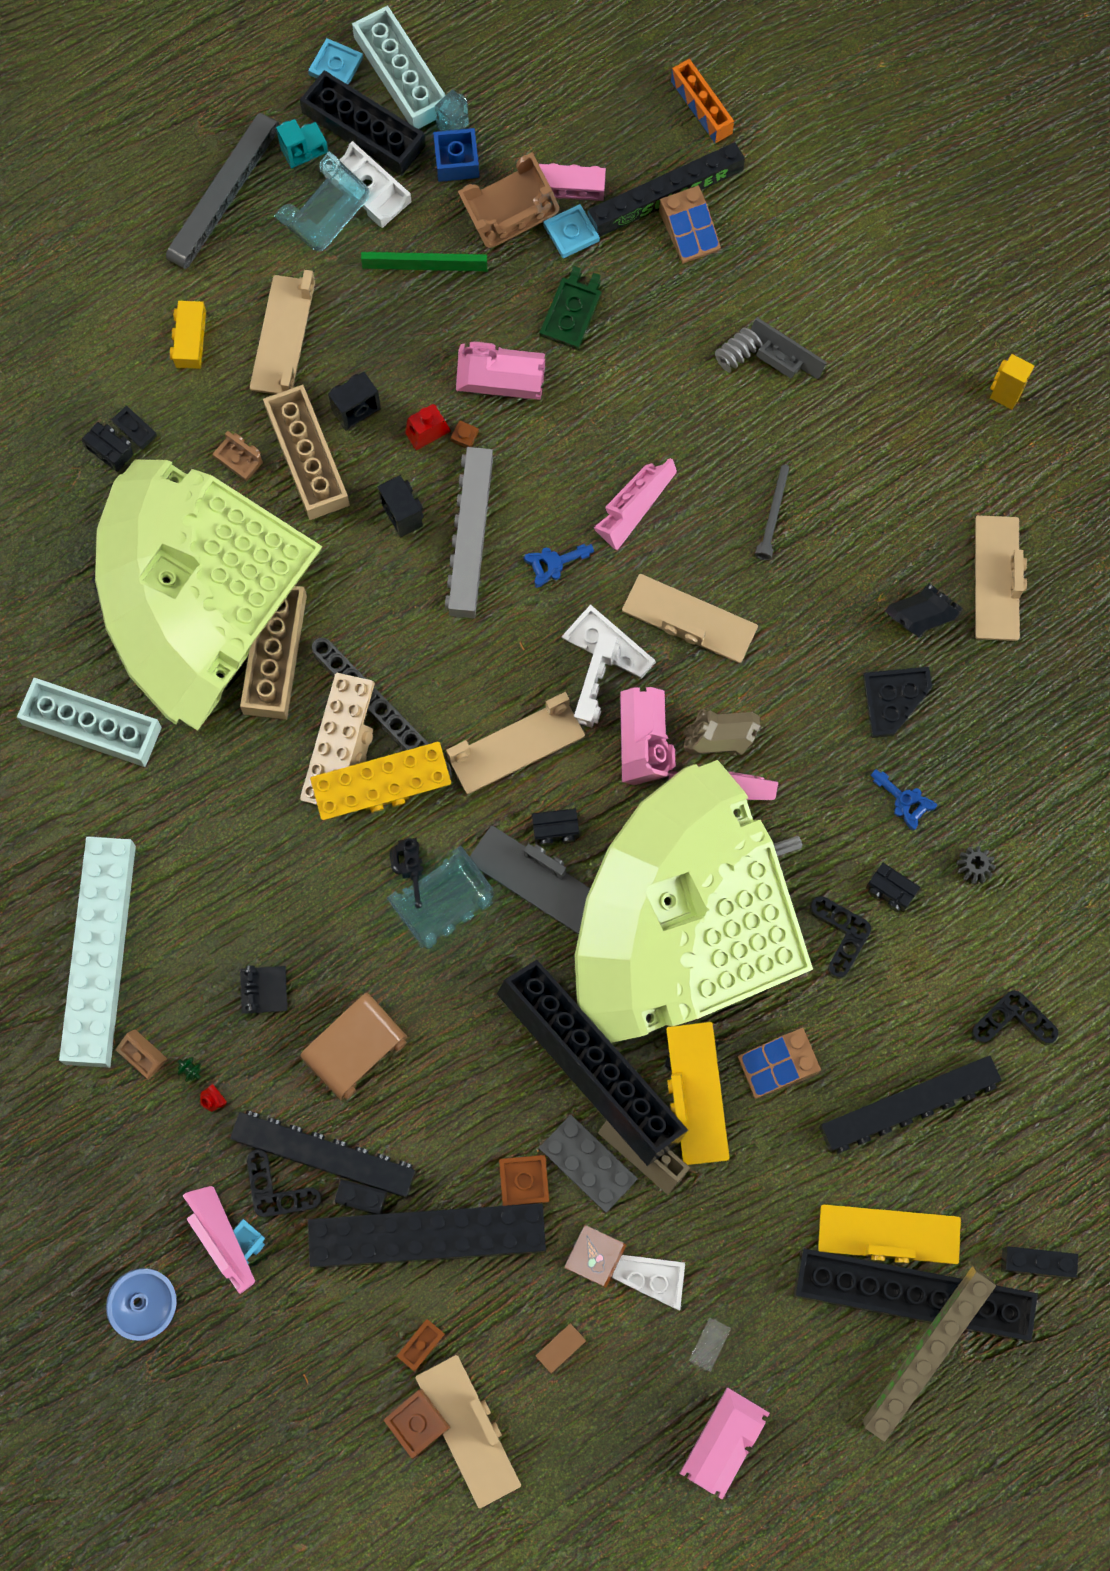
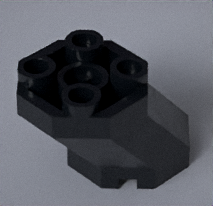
M928 583L921 593L890 604L885 612L907 630L921 638L926 631L956 620L963 611V608L943 592L938 593L939 590Z

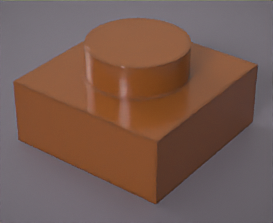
M459 420L450 438L451 442L465 448L472 447L479 433V428Z

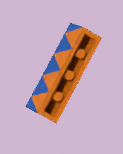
M688 59L673 67L671 83L714 143L730 136L733 133V118L692 61Z

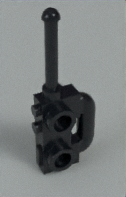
M417 838L398 840V845L391 848V869L395 874L402 875L403 879L410 878L413 881L415 907L420 909L422 903L418 879L419 876H422L421 872L423 871V866H420L422 858H419L420 850ZM399 855L404 856L405 862L401 863V865L399 862Z

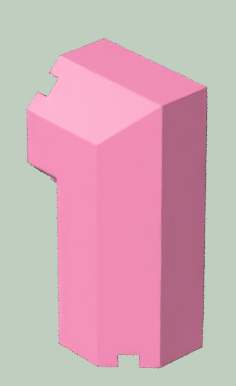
M470 342V347H465V344H461L458 352L456 391L540 400L542 395L541 385L544 381L545 354L508 350L500 347L498 350H495L494 344L484 342Z
M640 687L621 691L622 782L637 785L667 777L669 775L668 771L673 770L676 764L675 748L666 741L669 738L666 735L665 691L653 687H646V692H640Z
M726 1388L679 1474L685 1476L688 1473L687 1479L714 1495L718 1491L717 1497L723 1499L748 1454V1451L745 1450L746 1446L752 1447L766 1422L762 1417H768L769 1412L733 1390Z

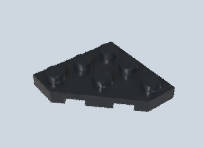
M929 666L866 672L863 674L872 738L894 736L930 692L932 682Z

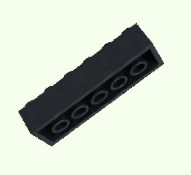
M325 70L300 99L301 110L304 115L348 143L353 141L367 155L400 176L405 173L426 146L424 132Z

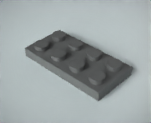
M572 1115L539 1147V1150L605 1213L638 1180Z

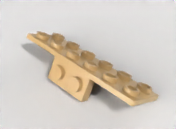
M978 515L975 518L976 639L1018 641L1020 638L1019 598L1023 591L1027 589V578H1024L1027 558H1023V550H1019L1018 517Z
M642 574L638 575L622 608V612L737 663H742L758 628V625Z
M341 673L335 674L302 789L301 801L317 805L310 780L312 776L366 762L368 747L373 739V728L363 723L374 688V681Z
M455 1355L417 1375L416 1380L420 1388L451 1427L443 1433V1436L478 1508H482L520 1488L521 1483L498 1438L502 1434L496 1422L491 1424L487 1416L491 1414V1411L485 1400L480 1401L459 1356Z

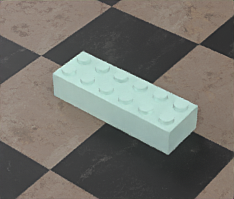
M388 6L352 23L355 40L409 124L419 129L449 113V100Z
M33 678L17 715V719L23 726L146 767L162 728L157 719L37 678Z

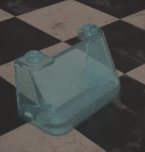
M330 151L320 162V170L327 179L305 205L299 210L292 204H286L274 215L315 251L324 250L367 201L370 194L367 185Z

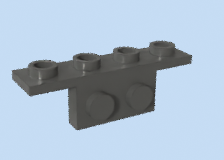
M758 317L755 319L751 330L760 338L763 344L756 354L758 358L789 378H792L800 368L816 379L821 377L827 364L826 361Z

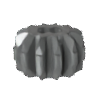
M977 846L975 851L968 847L966 849L967 853L961 852L959 855L961 859L956 864L961 868L957 872L958 874H966L963 878L964 881L971 878V883L975 884L978 879L983 884L986 881L985 877L990 879L993 875L991 871H994L996 868L994 864H991L994 857H987L986 855L989 851L986 849L982 853L980 846ZM974 861L977 862V866H980L978 869H975V865L972 864Z

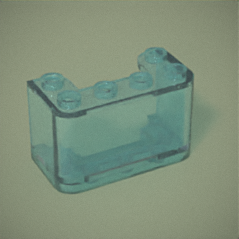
M462 846L452 851L453 856L449 859L450 862L448 859H445L443 861L444 864L418 881L422 903L420 909L415 907L413 885L408 889L405 887L402 890L403 894H398L395 891L387 897L389 906L420 948H431L438 942L437 938L443 934L445 936L451 934L456 929L455 926L461 921L466 923L474 917L473 913L480 908L484 910L493 903L491 900L494 896L492 886Z

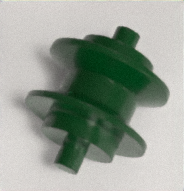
M193 1057L186 1058L184 1061L181 1059L178 1061L180 1065L177 1075H186L185 1082L201 1078L199 1075L201 1064L194 1065Z

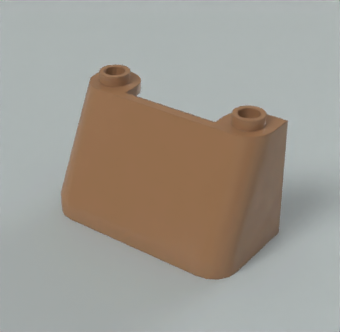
M533 152L519 158L516 164L518 171L480 190L478 185L469 184L458 191L484 245L488 248L495 247L553 217L559 211L555 195Z
M365 993L301 1053L300 1057L340 1101L344 1098L347 1100L356 1092L354 1088L357 1084L356 1082L389 1051L396 1050L398 1052L406 1045L407 1042L405 1040L408 1037L369 993Z

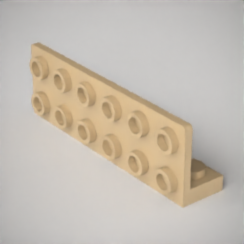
M304 270L303 277L300 278L273 276L250 383L251 391L278 394L294 387L315 286L313 271Z
M566 692L547 700L546 708L471 745H468L465 740L446 750L447 758L466 794L473 793L585 737L569 706L570 699Z

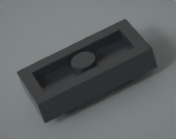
M127 405L111 419L112 423L141 450L157 437L156 432Z

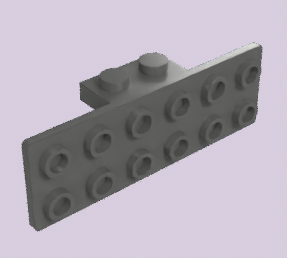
M490 826L468 858V863L579 934L586 898L591 888L567 874L566 867H564L565 863L557 857L550 858L545 854L546 851L540 846L534 845L533 847L528 843L525 847L496 827Z

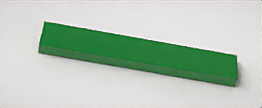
M361 252L362 269L487 272L488 268L486 254Z

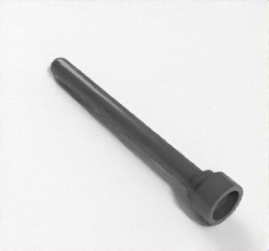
M786 464L782 465L763 541L756 547L755 556L761 560L772 559L774 550L771 541L789 472V466Z

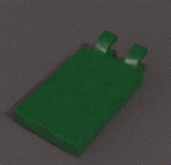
M573 266L569 279L562 277L539 334L541 337L579 350L602 295V291L598 290L601 284V275L593 273L589 285H585L579 282L582 276V268Z

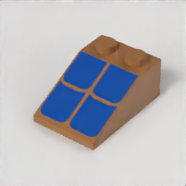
M699 185L660 199L659 213L682 264L721 250L706 200Z
M804 1028L783 1035L738 1056L755 1099L818 1075L821 1071Z

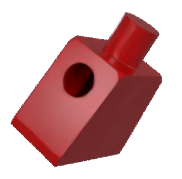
M431 404L408 418L405 434L417 451L451 432L436 405Z

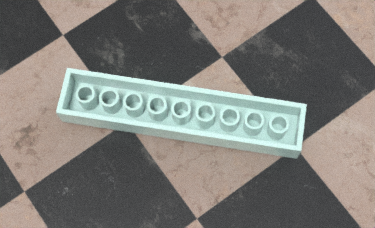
M86 837L59 1059L65 1065L108 1068L111 1066L136 848L131 839Z

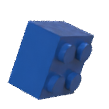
M475 128L433 132L438 182L479 178Z

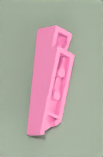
M667 459L663 465L656 467L653 463L645 465L605 507L609 515L598 523L594 529L615 550L621 547L676 474L677 470L673 459Z
M669 771L668 780L671 779L678 772ZM728 771L748 796L746 800H774L776 798L777 781Z
M208 1186L185 1193L183 1197L194 1212L187 1218V1221L222 1274L230 1279L239 1294L243 1293L255 1283V1279L214 1187Z

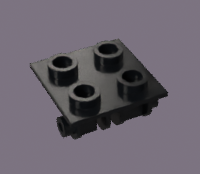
M250 965L246 966L245 969H240L242 1014L287 1011L286 966L255 968V966Z

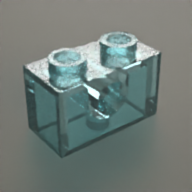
M452 89L435 105L436 122L439 130H460L469 124L468 102L462 94H457Z

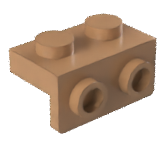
M227 431L225 433L226 439L212 454L213 458L247 482L263 463L260 455L261 452L255 446L251 445L249 447L245 444L243 438L238 434H232Z

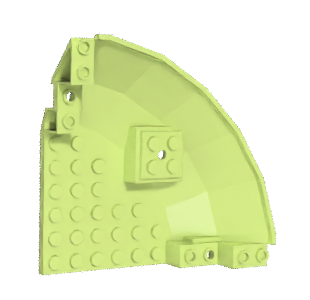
M135 459L123 474H119L113 482L96 531L95 583L105 628L129 677L168 720L177 724L180 719L188 726L199 730L220 701L226 685L248 657L253 642L314 561L322 546L212 475L191 469L186 474L173 466L172 462L168 460ZM167 577L170 579V582L164 583L162 579ZM221 673L224 677L219 678L216 674Z
M718 760L700 767L697 764H693L683 768L639 804L608 847L587 895L575 951L577 1005L611 1043L641 1037L665 1025L676 1026L701 1018L813 970L773 842L761 820L752 819L746 800L748 796ZM735 809L738 811V815L736 817L733 813ZM666 897L670 898L669 905H665L664 899ZM648 1014L651 1015V1020L649 1022L646 1021V1016Z

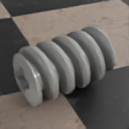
M742 328L740 333H736L734 338H730L728 343H724L721 348L715 351V356L719 365L725 371L731 373L730 366L735 369L738 367L736 360L739 363H743V356L749 358V351L755 353L757 351L755 345L761 348L763 344L752 330Z

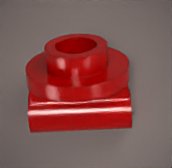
M214 1084L200 1094L201 1105L211 1112L227 1104V1101Z

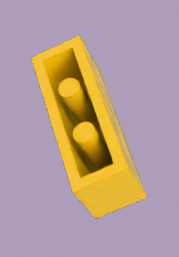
M178 301V307L174 308L173 313L176 328H172L174 347H170V360L174 361L176 368L201 369L206 320L204 302Z
M1011 354L1008 361L1004 359L990 387L993 390L990 399L1013 410L1023 393L1034 365Z

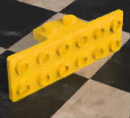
M440 742L310 778L322 820L362 809L370 810L371 813L384 810L383 806L392 804L393 807L405 804V800L409 799V796L451 785Z
M703 1022L669 1026L666 1030L672 1075L671 1080H667L669 1094L674 1095V1103H670L671 1111L688 1129L681 1140L683 1162L687 1165L727 1161L730 1157L713 1023Z
M821 1205L818 1251L869 1256L872 1261L885 1262V1258L895 1259V1263L909 1264V1260L958 1264L961 1218L957 1216Z

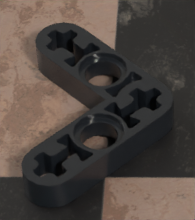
M819 896L811 903L810 911L812 915L846 934L828 966V972L833 978L842 979L849 972L871 932V926L862 917L826 897ZM824 903V908L828 911L831 910V907L835 910L832 912L830 919L826 917L828 912L825 910L821 912L816 911L817 906L815 904ZM843 913L847 917L846 923H836L834 920L835 914ZM851 918L855 920L852 924L856 927H859L860 925L864 926L863 930L866 932V934L862 932L860 935H858L856 933L857 929L853 926H851L850 929L846 928L849 925ZM846 943H852L856 951L854 954L848 955L844 952L843 946ZM842 957L847 959L842 966V969L845 971L836 973L833 964L838 965Z
M1016 990L1008 992L973 1027L971 1032L974 1041L981 1044L987 1043L1014 1017L1041 1044H1052L1056 1041L1059 1034L1056 1026L1021 992ZM1009 996H1010L1011 998L1017 997V998L1019 999V1000L1017 1001V1004H1018L1021 1008H1022L1024 1005L1027 1006V1008H1025V1009L1020 1013V1015L1017 1013V1011H1019L1020 1008H1019L1017 1005L1011 1006V1005L1009 1004L1010 1001H1011V999L1009 998ZM994 1011L1003 1013L1004 1021L1002 1023H996L993 1020L992 1014ZM1030 1011L1036 1015L1035 1023L1030 1024L1026 1022L1024 1018L1026 1012ZM1042 1021L1044 1024L1041 1025V1027L1045 1031H1047L1048 1029L1052 1031V1033L1050 1034L1052 1039L1049 1037L1046 1039L1043 1038L1044 1031L1041 1028H1038L1036 1031L1034 1027L1039 1025ZM988 1024L993 1026L986 1032L987 1038L985 1036H978L980 1032L977 1029L978 1027L982 1030Z
M257 1149L249 1153L247 1164L253 1208L257 1215L267 1218L313 1210L321 1204V1194L314 1188L274 1194L268 1155L264 1151ZM257 1154L264 1158V1161L261 1162V1170L266 1169L267 1173L253 1175V1171H258L257 1165L252 1163V1160L256 1159ZM259 1177H265L268 1181V1185L264 1190H258L255 1187V1181ZM310 1192H312L313 1196H317V1199L313 1201V1205L305 1201L301 1202L302 1207L298 1208L299 1201L296 1194H300L301 1199L307 1198ZM286 1196H291L294 1199V1205L290 1209H284L281 1205L282 1199ZM273 1198H277L279 1211L275 1212V1207L267 1208V1213L258 1209V1206L262 1205V1201L266 1200L267 1204L275 1203Z

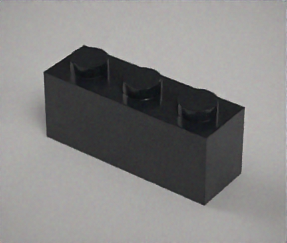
M1010 1246L1002 1248L1001 1272L1070 1280L1077 1278L1078 1254Z

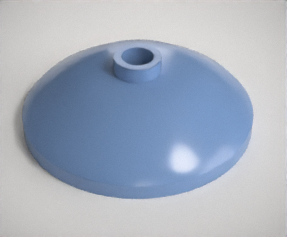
M149 1268L131 1270L122 1275L109 1291L106 1302V1313L109 1323L117 1333L127 1339L140 1341L153 1338L160 1334L171 1322L176 1310V1293L169 1279L162 1273ZM139 1297V1303L137 1305H134V1299Z

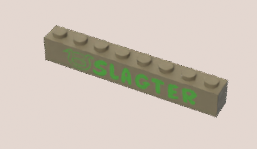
M971 1267L864 1417L863 1423L868 1431L884 1442L887 1440L996 1287L993 1279L976 1267Z

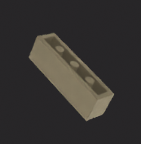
M607 1120L598 1132L667 1195L678 1185L690 1169L671 1150L649 1166H646Z

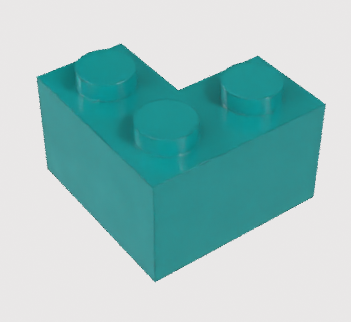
M293 119L285 121L276 127L281 151L291 169L328 153L327 142L316 122L306 124L300 128L296 120Z

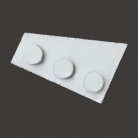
M627 1255L621 1256L613 1273V1279L680 1311L685 1263Z

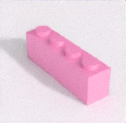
M555 163L549 165L539 164L555 198L604 201L606 168L598 166L580 167L578 165L563 166Z

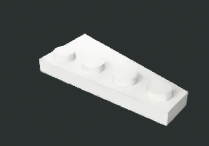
M592 605L581 614L562 636V639L594 654L600 632L617 637L621 650L618 660H613L612 664L641 679L656 663L650 655Z

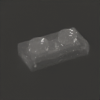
M709 1317L689 1362L711 1372L731 1328Z

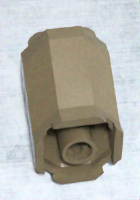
M701 709L692 725L689 724L683 733L686 736L684 741L685 751L692 755L727 752L732 756H737L736 754L742 755L755 739L752 733L754 729L758 731L760 728V716L753 712L716 714L711 710Z

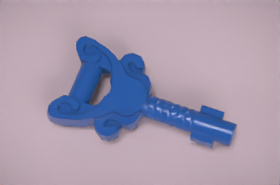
M582 544L577 546V550L559 556L557 552H551L550 548L546 547L543 548L542 553L526 554L524 561L532 565L536 574L535 587L538 588L547 583L550 578L553 580L560 579V572L563 570L564 563L579 557L581 559L590 557L589 554L593 553L594 549L592 544L587 546ZM540 561H543L548 566L547 572L544 573Z
M876 769L870 775L874 778L873 782L879 787L882 785L896 798L894 814L896 817L903 816L905 823L911 830H916L918 819L926 811H932L937 807L934 801L922 797L921 790L918 788L902 792L888 780L889 776L883 771L880 773ZM915 803L920 804L912 814L909 813L911 805Z

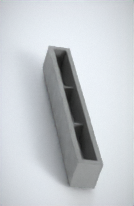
M467 447L466 455L462 454L461 467L465 469L464 474H460L459 487H462V494L457 496V507H460V512L455 514L454 527H458L457 535L453 534L452 547H455V555L451 554L450 567L453 568V573L448 575L447 588H451L450 595H446L445 608L449 609V616L475 618L493 464V449Z

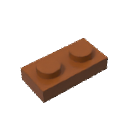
M426 1319L398 1353L397 1357L415 1372L445 1334Z

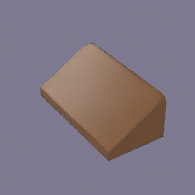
M137 1030L128 1032L115 1049L148 1080L167 1060Z
M570 1323L536 1357L552 1374L586 1340Z

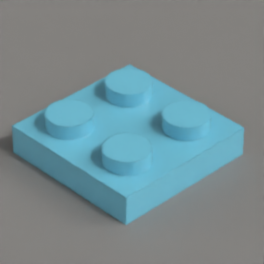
M326 38L308 73L310 76L318 78L325 70L349 85L363 60V53Z
M581 204L543 221V226L562 258L600 241L598 233Z

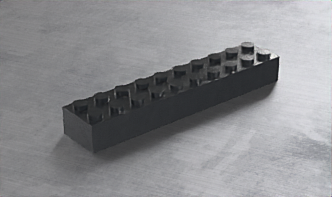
M538 960L533 961L503 981L497 992L499 998L646 1166H649L679 1144L688 1129Z
M543 1203L308 1219L309 1259L312 1269L546 1253Z
M803 1248L800 1250L793 1297L931 1324L963 1279ZM996 1285L965 1331L1022 1342L1032 1341L1038 1293Z

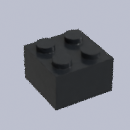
M365 372L351 376L346 383L333 387L328 393L331 410L345 431L381 409L378 390Z
M399 475L377 486L380 503L400 538L423 527V507L418 498L414 499L411 493L413 489L408 480L404 481L402 476Z

